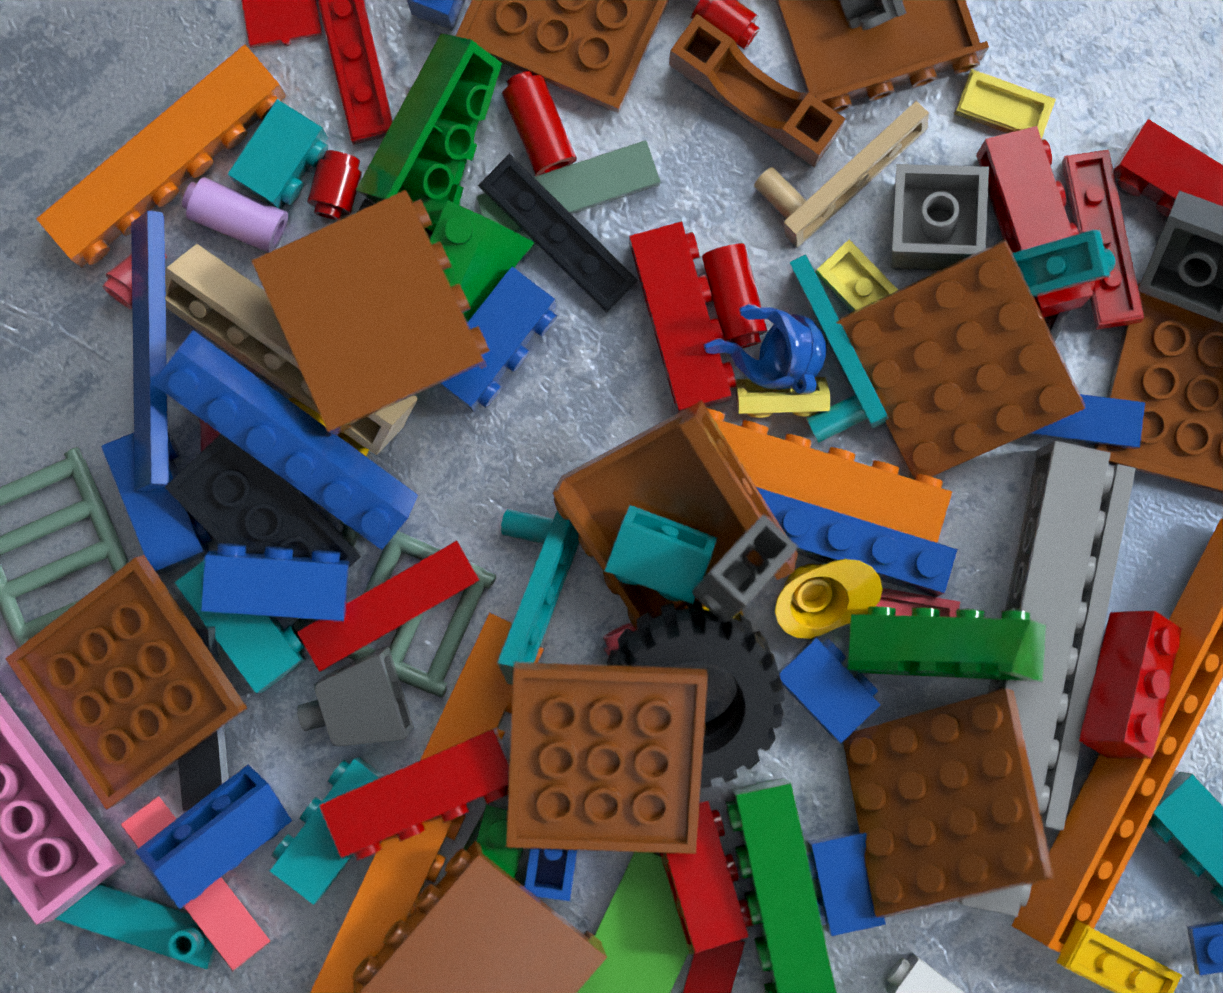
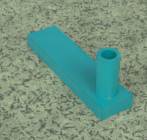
M1091 230L1012 253L1033 297L1110 277V272L1115 266V256L1109 249L1104 248L1099 230Z
M804 254L791 261L790 265L855 392V395L831 406L830 411H821L807 418L818 443L866 419L869 420L874 429L886 423L885 421L889 418L842 324L836 323L839 319L807 255Z
M507 509L502 518V535L543 544L497 662L508 684L513 685L514 662L534 663L580 543L579 533L571 521L565 520L558 511H556L554 518Z
M100 883L55 918L56 920L204 969L211 967L216 949L185 910L104 883Z

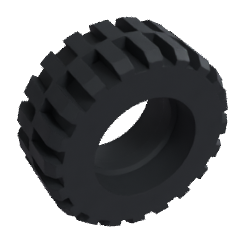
M694 601L693 604L687 602V609L675 610L674 602L660 606L662 615L653 618L647 612L636 619L637 629L634 632L631 629H625L618 638L619 649L611 650L606 664L611 666L672 668L688 662H706L721 667L731 674L736 683V694L733 701L721 715L704 723L700 788L712 787L711 780L723 777L725 783L738 778V768L744 765L746 769L750 770L760 761L758 750L761 748L764 751H768L776 740L773 728L781 727L784 715L781 703L785 699L774 655L771 653L768 642L760 631L754 632L751 621L741 614L736 615L726 624L720 621L711 611L703 610L700 601Z

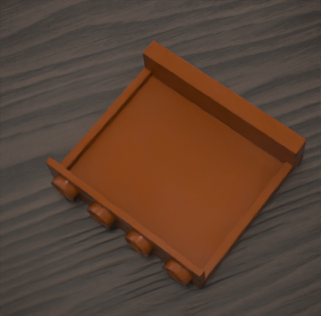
M775 0L806 92H809L837 113L852 106L851 101L868 96L869 101L880 100L892 95L895 92V87L911 83L913 88L935 81L938 78L937 74L951 69H953L954 74L970 71L980 65L979 60H982L989 49L987 41L980 43L966 0H902L906 14L892 18L864 31L861 26L854 29L848 26L839 0Z
M406 190L252 260L328 432L334 435L352 428L351 424L470 369L477 366L482 369L487 366L482 355L490 352V349L479 326L470 329L463 312L471 308L460 284L451 287L444 270L452 266L441 242L432 244L425 228L433 224L421 199L412 202Z
M702 400L562 475L552 493L557 511L565 520H570L579 533L578 538L582 549L589 557H594L602 568L603 578L607 587L613 594H619L627 607L628 617L635 629H637L636 619L649 612L655 618L662 615L660 606L674 602L675 610L687 609V602L668 600L661 596L657 590L641 584L630 585L623 583L614 574L605 571L630 505L717 537L703 578L763 514L785 534ZM751 550L747 555L748 560L756 566H760L764 562L762 556L754 550ZM797 551L774 574L777 580L794 573L798 555Z
M474 841L467 851L462 848L452 856L445 868L447 874L436 886L430 884L421 892L414 904L416 910L405 922L398 920L390 928L383 941L385 946L375 957L367 956L359 964L353 974L354 993H577L604 962L607 955L602 942L588 930L583 934L487 858L482 853L481 845Z

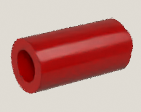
M525 71L507 80L508 87L502 91V96L535 175L539 176L572 165L577 160V157L543 76H533L531 71Z
M731 244L704 253L702 260L724 341L737 343L742 349L760 344V335L768 332L765 319L748 320L741 316L739 308L747 304L761 307L745 244Z

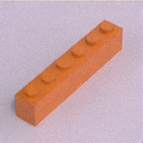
M244 44L38 216L36 220L70 260L81 268L87 263L93 265L99 262L110 251L108 245L122 234L123 236L131 234V222L146 211L153 209L156 205L162 207L168 204L179 193L178 187L191 176L193 178L201 176L213 165V157L225 147L232 149L240 144L248 135L247 129L259 119L263 120L277 99L281 101L286 97L284 90L246 44Z
M707 408L756 487L929 541L938 542L953 492L941 488L942 480L923 474H917L915 480L898 475L899 467L873 460L872 466L854 461L856 454L835 447H830L828 453L811 448L812 441L807 438L786 434L785 440L767 435L769 428L764 425L743 420L741 426L724 421L725 414Z

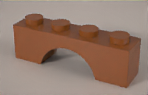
M696 14L670 50L669 66L813 167L817 165L842 129L846 118L809 92L803 93L792 90L769 77L740 51L732 38L698 14Z

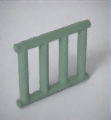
M74 447L64 453L66 459L0 487L1 507L73 476L82 498L77 503L1 535L0 556L90 517L100 540L93 545L10 581L7 580L0 563V611L17 649L81 599L26 623L15 598L106 558L110 563L113 573H116L129 563L79 447Z
M340 520V524L344 526L341 534L355 547L360 534ZM397 531L383 548L364 593L390 579L401 552L422 561L441 549ZM473 563L471 565L480 581L463 591L428 673L403 662L423 614L397 628L389 648L400 681L443 698L445 696L448 683L444 679L484 588L490 589L496 580V574ZM297 618L292 627L297 633L319 619ZM365 646L348 656V658L355 661L376 650Z

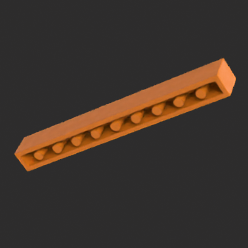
M1220 519L1169 618L1171 622L1182 628L1153 758H1106L1099 754L1065 820L1064 830H1060L1049 851L1054 879L1032 884L1027 905L1020 907L1018 916L1015 917L1011 925L1061 953L1077 920L1093 929L1095 928L1223 678V519Z
M489 613L420 760L495 727L501 740L503 739L505 731L498 727L505 712L512 714L513 685L506 682L497 662L513 623ZM539 648L534 663H539L545 648ZM463 814L444 823L440 815L423 822L426 830L401 842L397 834L381 841L382 850L376 852L310 993H354L353 974L367 956L375 957L385 946L383 941L386 934L398 920L405 922L416 910L414 904L426 880L428 879L435 883L447 857L439 853L446 838L448 837L455 841L466 815Z

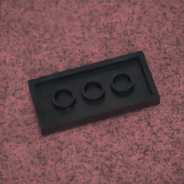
M222 434L212 441L164 487L219 544L245 545L246 553L263 555L265 547L293 549V557L311 558L312 551L314 550L334 551L340 553V560L350 561L349 568L362 556L300 490Z

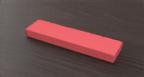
M158 796L121 823V827L139 848L175 821L176 817ZM222 877L207 887L199 897L183 906L232 972L270 943V939Z

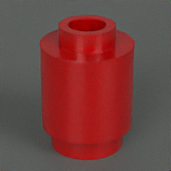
M700 0L691 15V19L696 14L701 16L732 38L736 45L743 50L748 48L760 27L754 24L758 15L737 0Z
M326 150L324 158L318 160L307 200L308 204L315 207V215L339 221L341 215L351 214L357 193L356 188L359 185L362 174L358 170L360 164L358 158L347 153Z

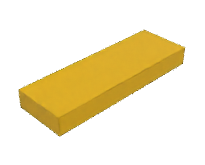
M1078 920L1056 963L1114 993H1174L1182 977L1180 973Z

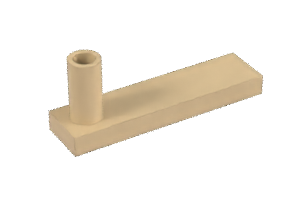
M915 101L808 200L773 167L760 175L754 187L786 218L784 221L785 236L798 248L928 129L929 112Z

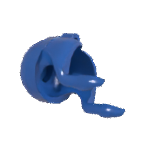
M752 304L740 307V315L748 320L768 319L773 323L761 344L759 360L748 355L740 345L734 342L715 339L704 345L707 353L730 354L735 365L754 384L767 389L781 390L793 388L798 394H811L815 391L817 385L815 377L823 368L827 354V344L824 335L812 319L798 314L790 315L776 308L757 307Z

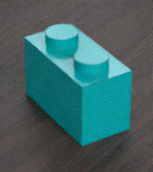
M277 99L230 169L228 176L236 185L253 196L282 210L285 204L292 205L299 197L304 187V182L301 181L310 166L316 168L318 160L324 158L325 151L329 147L326 144L329 138L323 127Z
M630 505L605 571L614 574L623 583L630 585L641 584L657 590L661 596L668 600L686 601L693 604L695 596L692 590L703 579L717 537Z

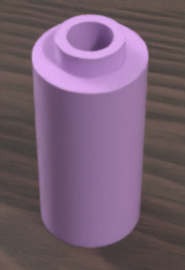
M205 177L201 178L197 184L190 183L182 200V207L187 209V219L267 253L277 248L288 221V212Z

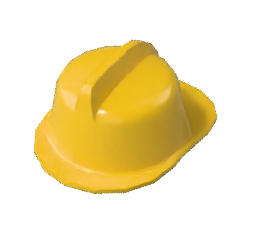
M842 559L824 565L809 563L800 566L794 570V573L789 575L776 599L774 611L777 623L787 634L805 639H812L851 623V614H868V607L876 606L879 603L883 590L880 576L872 566L860 560Z

